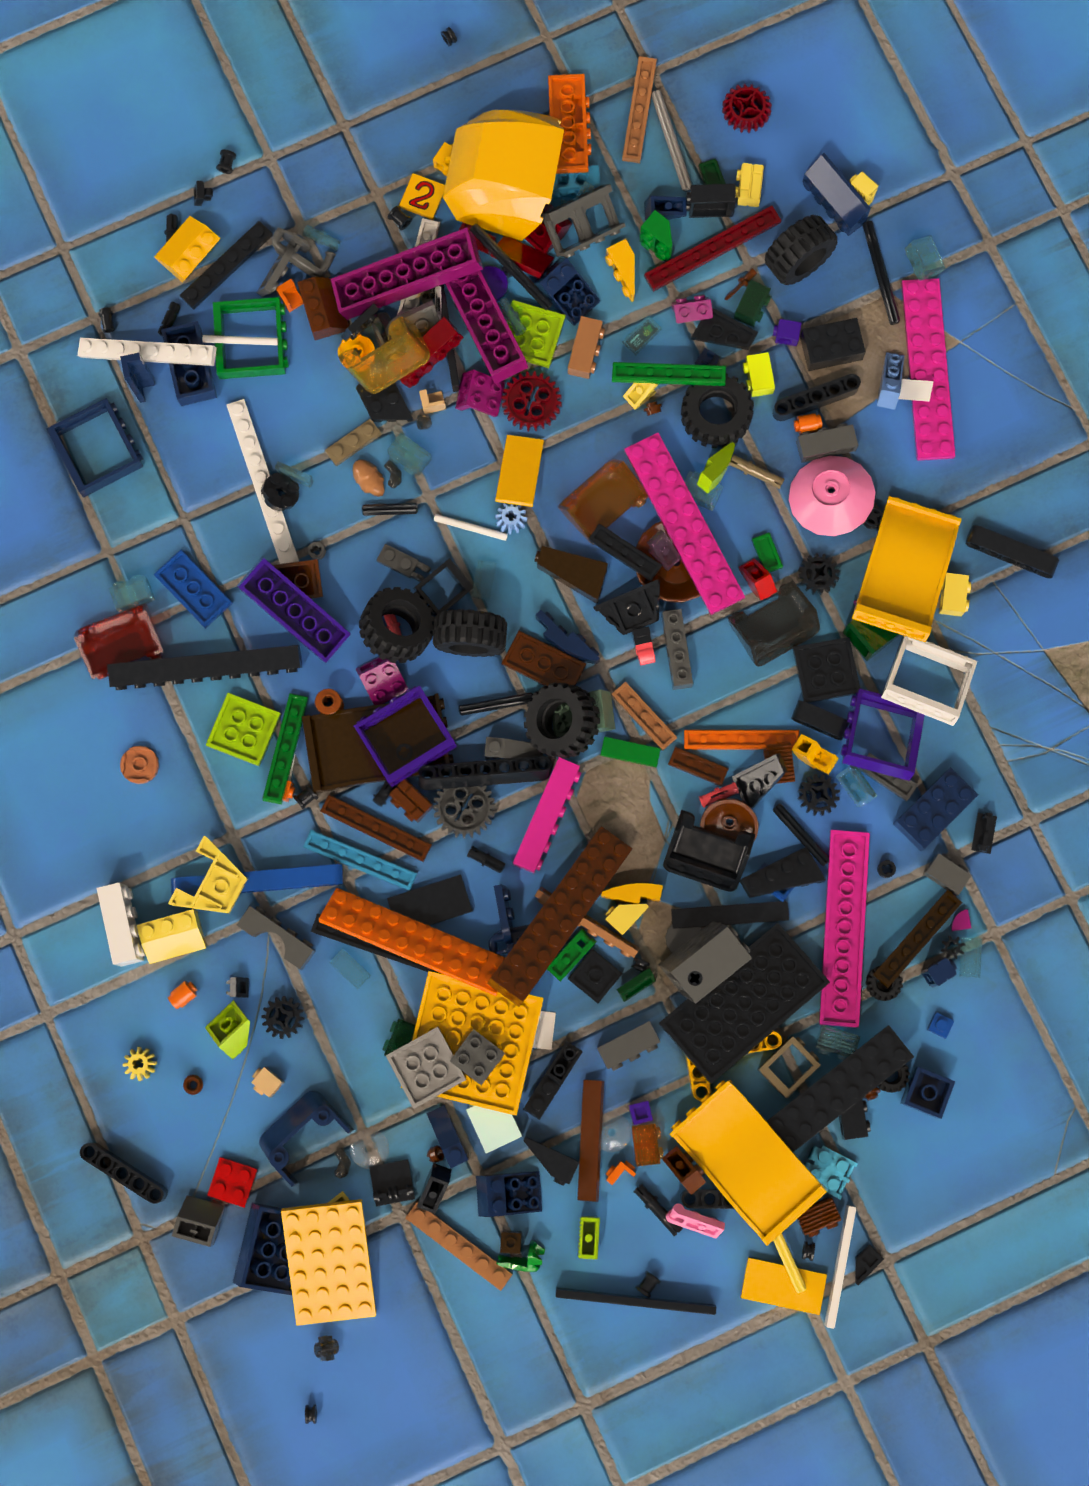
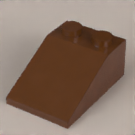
M318 559L273 565L310 599L323 597Z

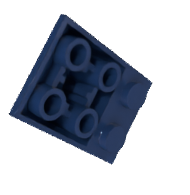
M567 258L558 259L541 278L534 282L553 303V306L561 314L566 315V319L573 326L580 321L581 316L588 314L600 302V299Z
M540 1171L476 1176L478 1217L542 1212Z

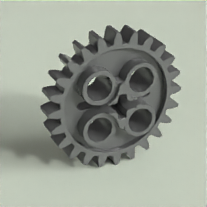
M487 786L442 789L443 792L437 791V795L440 798H434V802L438 805H434L433 810L437 811L434 813V817L439 818L437 825L443 823L441 830L443 831L448 828V835L455 832V838L462 834L463 839L466 838V834L473 838V832L480 835V829L486 831L487 826L485 823L492 824L489 818H494L495 814L491 811L496 808L495 805H490L495 802V799L489 798L492 795L491 791L485 792ZM464 792L466 796L460 799L456 797V794ZM470 794H474L468 802V808L463 810L459 821L455 822V819L461 813V807L465 806ZM475 801H480L483 805L479 808H476L472 805V803ZM448 808H454L456 810V813L450 815L446 813V810ZM465 817H470L473 822L465 824L462 820Z

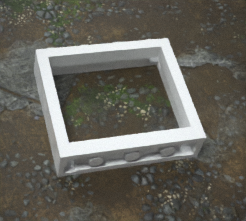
M904 636L899 645L881 698L954 726L960 716L978 661L955 653L951 649L937 646L933 642H923ZM905 649L965 672L954 708L893 685Z

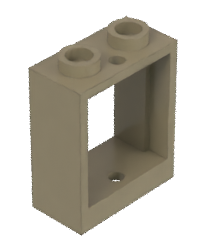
M791 1036L757 1069L784 1098H788L820 1066L818 1063L820 1059L812 1051L809 1053L804 1048L805 1043L799 1037L794 1038ZM793 1045L812 1066L788 1089L768 1067Z

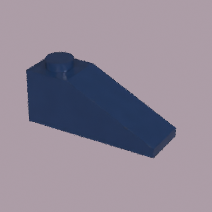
M445 1105L427 1113L450 1169L468 1161L470 1158Z

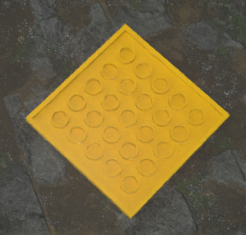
M428 971L412 1041L439 1027L455 1055L474 1029L505 1053L502 1060L496 1065L482 1086L464 1073L466 1081L437 1097L517 1116L544 998L528 995L521 1006L518 1007L499 992L497 996H494L449 976Z

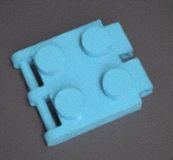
M823 1145L821 1148L814 1146L808 1157L814 1161L813 1165L806 1162L805 1166L828 1189L827 1193L841 1200V1193L846 1183L850 1182L849 1177L854 1166L857 1167L858 1163Z

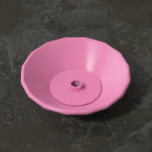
M826 456L812 460L798 471L791 482L788 500L793 516L802 527L817 535L838 536L852 532L866 521L874 507L876 492L871 476L861 464L847 457ZM829 489L835 490L833 493L828 492Z

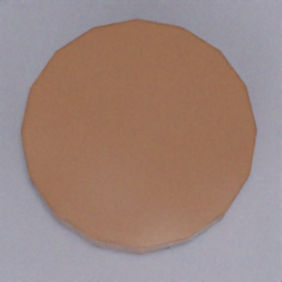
M134 746L123 754L120 762L121 772L130 782L145 784L153 780L157 775L159 759L148 747Z

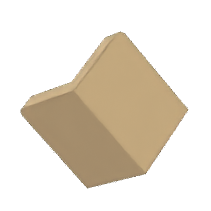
M426 389L419 391L424 414L446 410L441 391L427 394Z

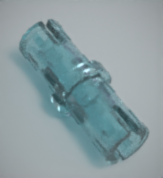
M307 225L304 229L303 236L311 238L317 244L327 246L334 251L339 249L341 240L328 235L326 231L317 230L310 225Z
M508 298L502 299L498 302V306L503 312L506 322L511 325L516 336L523 334L526 328L519 319L518 312L514 311Z

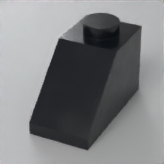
M433 1163L417 1204L418 1208L436 1214L449 1185L452 1169Z

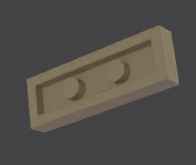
M370 418L328 447L325 452L337 467L382 434Z

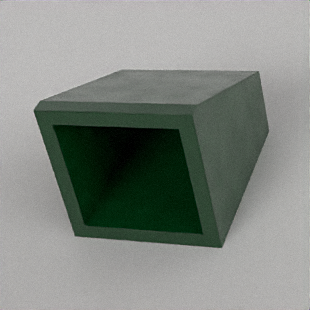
M855 619L843 631L846 637H850V642L866 661L870 660L901 635Z

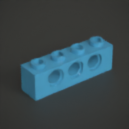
M599 165L588 166V172L556 174L551 199H558L564 196L575 198L599 187ZM584 181L585 184L580 185L577 182ZM565 182L567 185L561 186L559 183Z

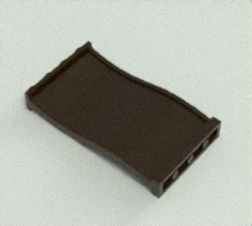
M438 693L427 696L441 721L448 728L447 718L442 716V710L445 709L443 698H439ZM421 698L416 699L364 731L390 774L446 740ZM388 704L338 710L331 715L322 713L313 716H302L311 780L315 794L350 786L387 781L354 725L362 717L372 715L373 711L378 707H385ZM408 744L411 746L413 754L410 759L403 761L397 758L396 749L399 745ZM401 747L399 755H403L402 757L406 758L410 750L406 749V747ZM448 752L429 765L454 763L453 754ZM419 771L412 774L408 778L419 776Z

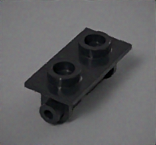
M992 813L977 814L972 851L991 854L997 816H993Z

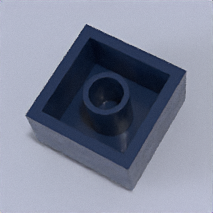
M914 1066L900 1104L937 1119H942L955 1081Z

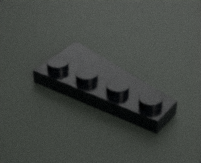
M805 847L742 878L740 883L748 897L752 898L771 894L775 891H785L794 887L822 883L826 879L809 850Z

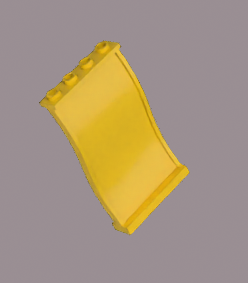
M889 496L884 506L879 530L851 619L926 642L931 633L936 606L962 519L952 514H945L936 509H929L917 503H910L898 497Z
M723 1080L715 1087L717 1091L712 1096L708 1093L700 1101L702 1103L697 1109L693 1107L686 1113L687 1118L683 1122L679 1120L671 1127L673 1131L670 1135L693 1158L728 1202L758 1234L765 1245L768 1246L819 1200L828 1189L799 1160L731 1080L727 1082Z

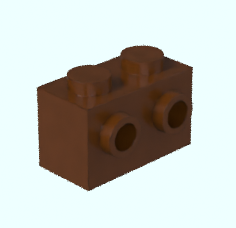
M678 1146L674 1147L662 1158L691 1195L706 1183L702 1177L704 1174L702 1169L697 1164L693 1166L692 1162L694 1160L687 1152L683 1154Z

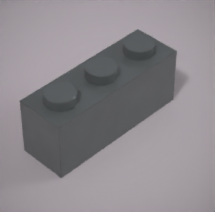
M846 423L840 424L833 429L827 427L815 433L809 431L801 433L796 441L801 463L826 456L854 452L858 448L853 424L847 425Z
M650 1021L598 1047L597 1050L606 1068H612L614 1071L623 1066V1061L629 1059L632 1062L641 1057L639 1053L647 1050L649 1053L657 1049V1044L660 1043V1040Z

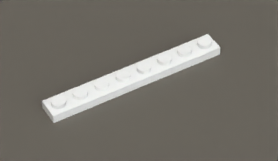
M80 338L77 356L81 358L121 360L120 356L140 353L144 362L214 366L217 347L213 345Z

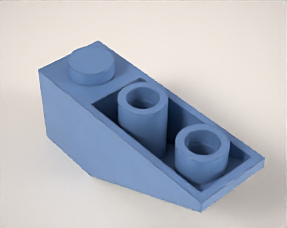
M886 352L877 406L895 410L901 391L905 355Z

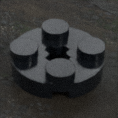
M274 473L262 484L261 495L263 494L264 502L268 507L276 511L291 509L298 501L299 485L286 475ZM276 489L282 490L284 494L279 496Z

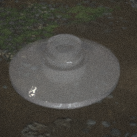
M604 1113L602 1117L601 1149L606 1152L620 1151L630 1141V1124L619 1113ZM612 1128L616 1131L614 1136L608 1135L609 1129Z
M362 1130L351 1141L350 1155L353 1161L364 1169L381 1165L389 1155L388 1140L378 1130ZM370 1145L372 1147L371 1153L365 1151L366 1146Z

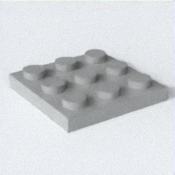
M439 1027L386 1055L413 1109L467 1080L463 1071L450 1062L454 1054Z

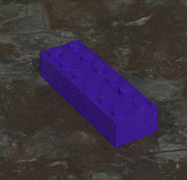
M261 558L236 586L325 663L351 635L265 558Z

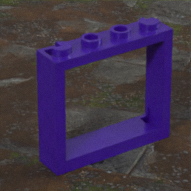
M420 685L412 689L409 688L405 695L391 699L389 701L390 704L385 707H378L373 711L372 715L362 717L354 725L391 787L416 773L421 767L429 765L457 747ZM421 698L446 740L390 774L364 731L416 699Z
M859 688L856 695H852L850 706L853 707L847 717L849 728L846 727L844 733L846 744H843L840 753L843 756L842 763L910 781L916 769L925 715L881 698L882 694ZM860 704L913 718L904 766L852 753Z

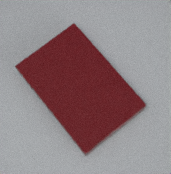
M504 236L497 243L522 271L537 278H541L554 261V257L510 237Z

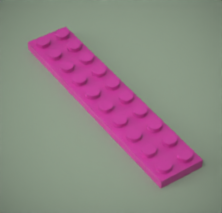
M939 278L902 280L910 380L934 381L929 402L911 400L917 461L954 459L955 446Z
M659 433L625 448L624 451L710 615L745 599L744 593Z
M830 830L822 973L830 983L821 990L819 1025L859 1028L870 833Z

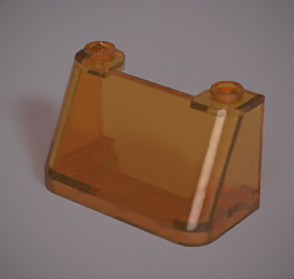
M612 459L558 505V508L588 540L599 523L606 528L609 527L630 507L637 506L639 508L643 506L648 495L625 462Z

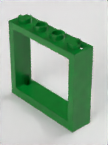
M279 297L213 302L214 336H225L223 314L276 310L279 365L226 369L225 343H215V347H217L216 373L219 379L286 374V368H289L288 357L285 356V350H288L287 339H284V332H287L286 321H283V315L286 314L285 304L281 303Z

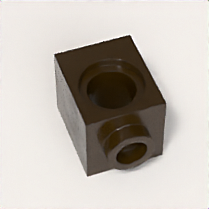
M501 1231L500 1253L520 1254L522 1231Z

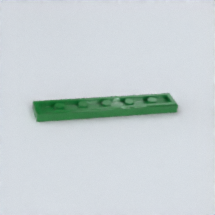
M613 362L612 382L725 386L726 366Z
M289 693L262 798L263 801L282 805L303 723L302 716L305 715L308 697Z

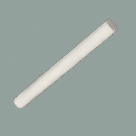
M203 335L202 337L203 343L278 345V338L214 335Z
M435 514L434 517L436 522L504 541L508 537L507 533Z

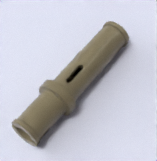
M735 454L729 463V466L743 471V474L754 476L780 489L785 479L753 464V461L750 460L748 462Z

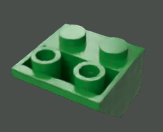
M654 210L641 226L640 242L645 249H650L661 261L665 260L666 262L671 260L672 254L670 222Z

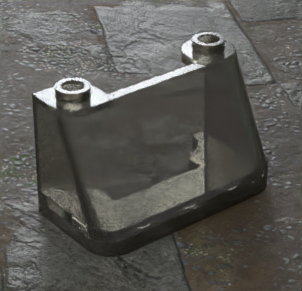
M793 580L779 588L777 600L747 616L743 611H740L728 617L730 626L753 663L758 667L767 664L793 647L812 638L820 630L817 610Z

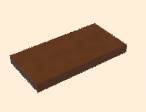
M520 630L517 632L501 663L503 666L544 686H548L550 683H566L576 686L586 667V663Z

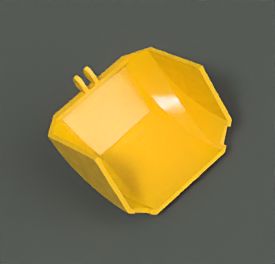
M491 110L480 114L457 128L451 156L444 158V163L449 167L442 169V173L447 176L443 199L456 220L470 225L477 223L482 229L519 241H523L542 223L543 217L541 213L545 204H550L564 133V128L560 126L561 119L521 110Z

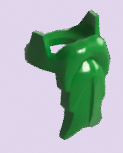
M531 1240L528 1257L520 1258L498 1255L499 1260L496 1264L507 1269L537 1272L540 1265H542V1259L537 1255H544L545 1249L539 1246L535 1240Z

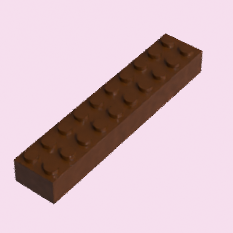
M601 826L487 984L520 1007L632 851V848Z

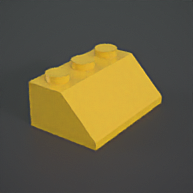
M189 216L154 258L183 283L221 238L205 224Z

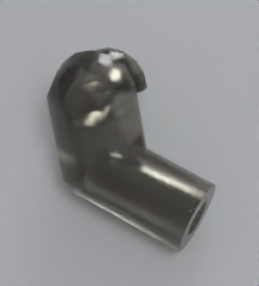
M389 460L384 465L390 472L388 485L391 488H396L401 483L402 472Z
M343 1147L334 1152L339 1160L334 1174L339 1179L348 1175L351 1161Z

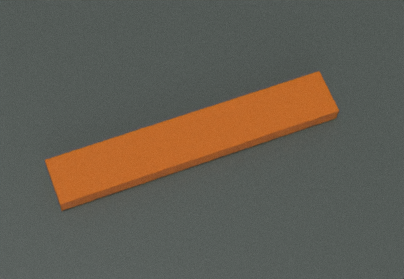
M684 730V750H765L766 745L790 742L791 748H793L799 738V730Z

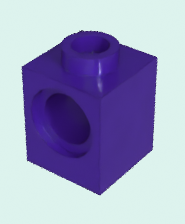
M779 319L778 325H774L772 336H776L775 343L797 347L802 322Z
M648 1100L628 1105L633 1125L653 1121Z

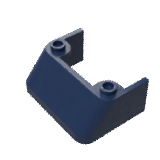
M318 1091L307 1092L259 1140V1145L271 1165L291 1187L299 1182L285 1168L289 1162V1153L283 1145L307 1122L313 1119L318 1125L326 1126L335 1119L348 1134L354 1131Z

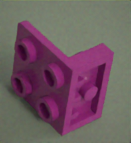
M474 369L463 373L455 409L463 411L472 408L497 417L505 382L501 381L495 384L491 376Z
M378 657L356 668L374 705L383 704L408 690L396 663L389 662V659L385 658V660H382Z

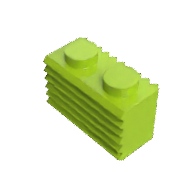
M581 1216L577 1255L582 1259H598L600 1217Z

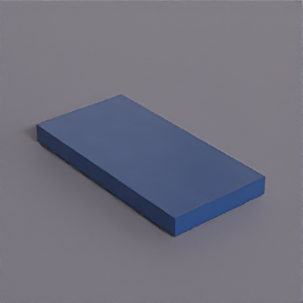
M182 549L154 573L155 577L205 629L233 604Z

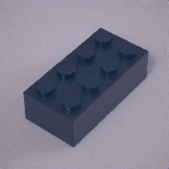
M198 321L161 329L164 343L205 345L202 341L203 334ZM169 363L176 397L181 406L217 398L210 366Z
M950 767L893 825L922 851L979 794Z

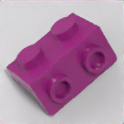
M696 295L691 300H687L686 297L678 298L676 302L671 303L672 310L675 312L676 323L678 324L713 318L711 299L705 297V295Z

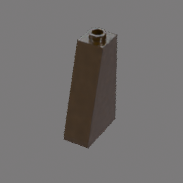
M542 546L541 551H537L535 562H537L539 570L594 603H598L608 563Z

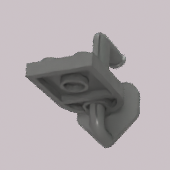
M278 227L272 236V245L279 256L256 293L263 297L274 292L279 285L277 280L281 276L283 277L288 270L286 266L288 262L310 277H324L336 254L326 251V257L318 268L297 253L298 250L306 253L312 248L311 245L298 235ZM281 237L288 243L286 246L279 242Z
M430 301L393 319L390 318L388 313L380 312L376 314L377 318L370 326H372L384 357L388 359L390 354L398 350L410 349L440 320L434 303ZM376 323H381L385 330L384 333L380 334L375 325Z

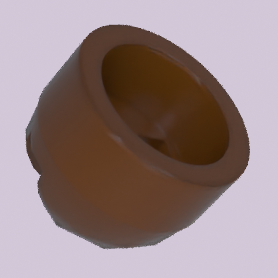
M436 1145L428 1150L427 1157L430 1158V1162L437 1163L444 1159V1154L441 1147Z

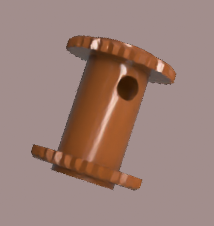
M323 689L318 692L315 698V705L320 714L331 715L338 710H344V703L336 690ZM332 701L333 704L327 707L326 704Z

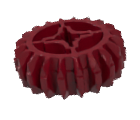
M744 83L743 88L737 85L736 90L731 88L730 93L726 94L722 113L725 114L724 119L728 120V126L734 125V131L740 128L742 133L744 129H747L749 134L751 129L756 132L758 127L762 128L764 123L768 122L772 104L769 102L770 98L766 96L765 90L760 92V86L755 89L753 88V83L750 87H747L746 83ZM754 101L759 104L761 110L754 104ZM733 107L740 113L739 116L734 112Z

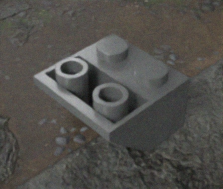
M187 1195L177 1216L172 1237L208 1247L213 1246L225 1205Z

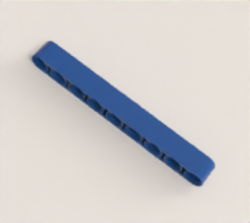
M342 864L242 872L248 880L241 893L344 884ZM206 875L171 878L172 895L175 889L178 888L194 897Z

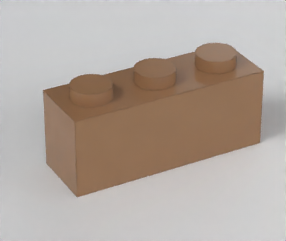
M581 316L568 365L569 375L589 379L590 374H594L596 369L594 359L595 356H599L601 345H598L599 339H603L605 328H602L603 321Z

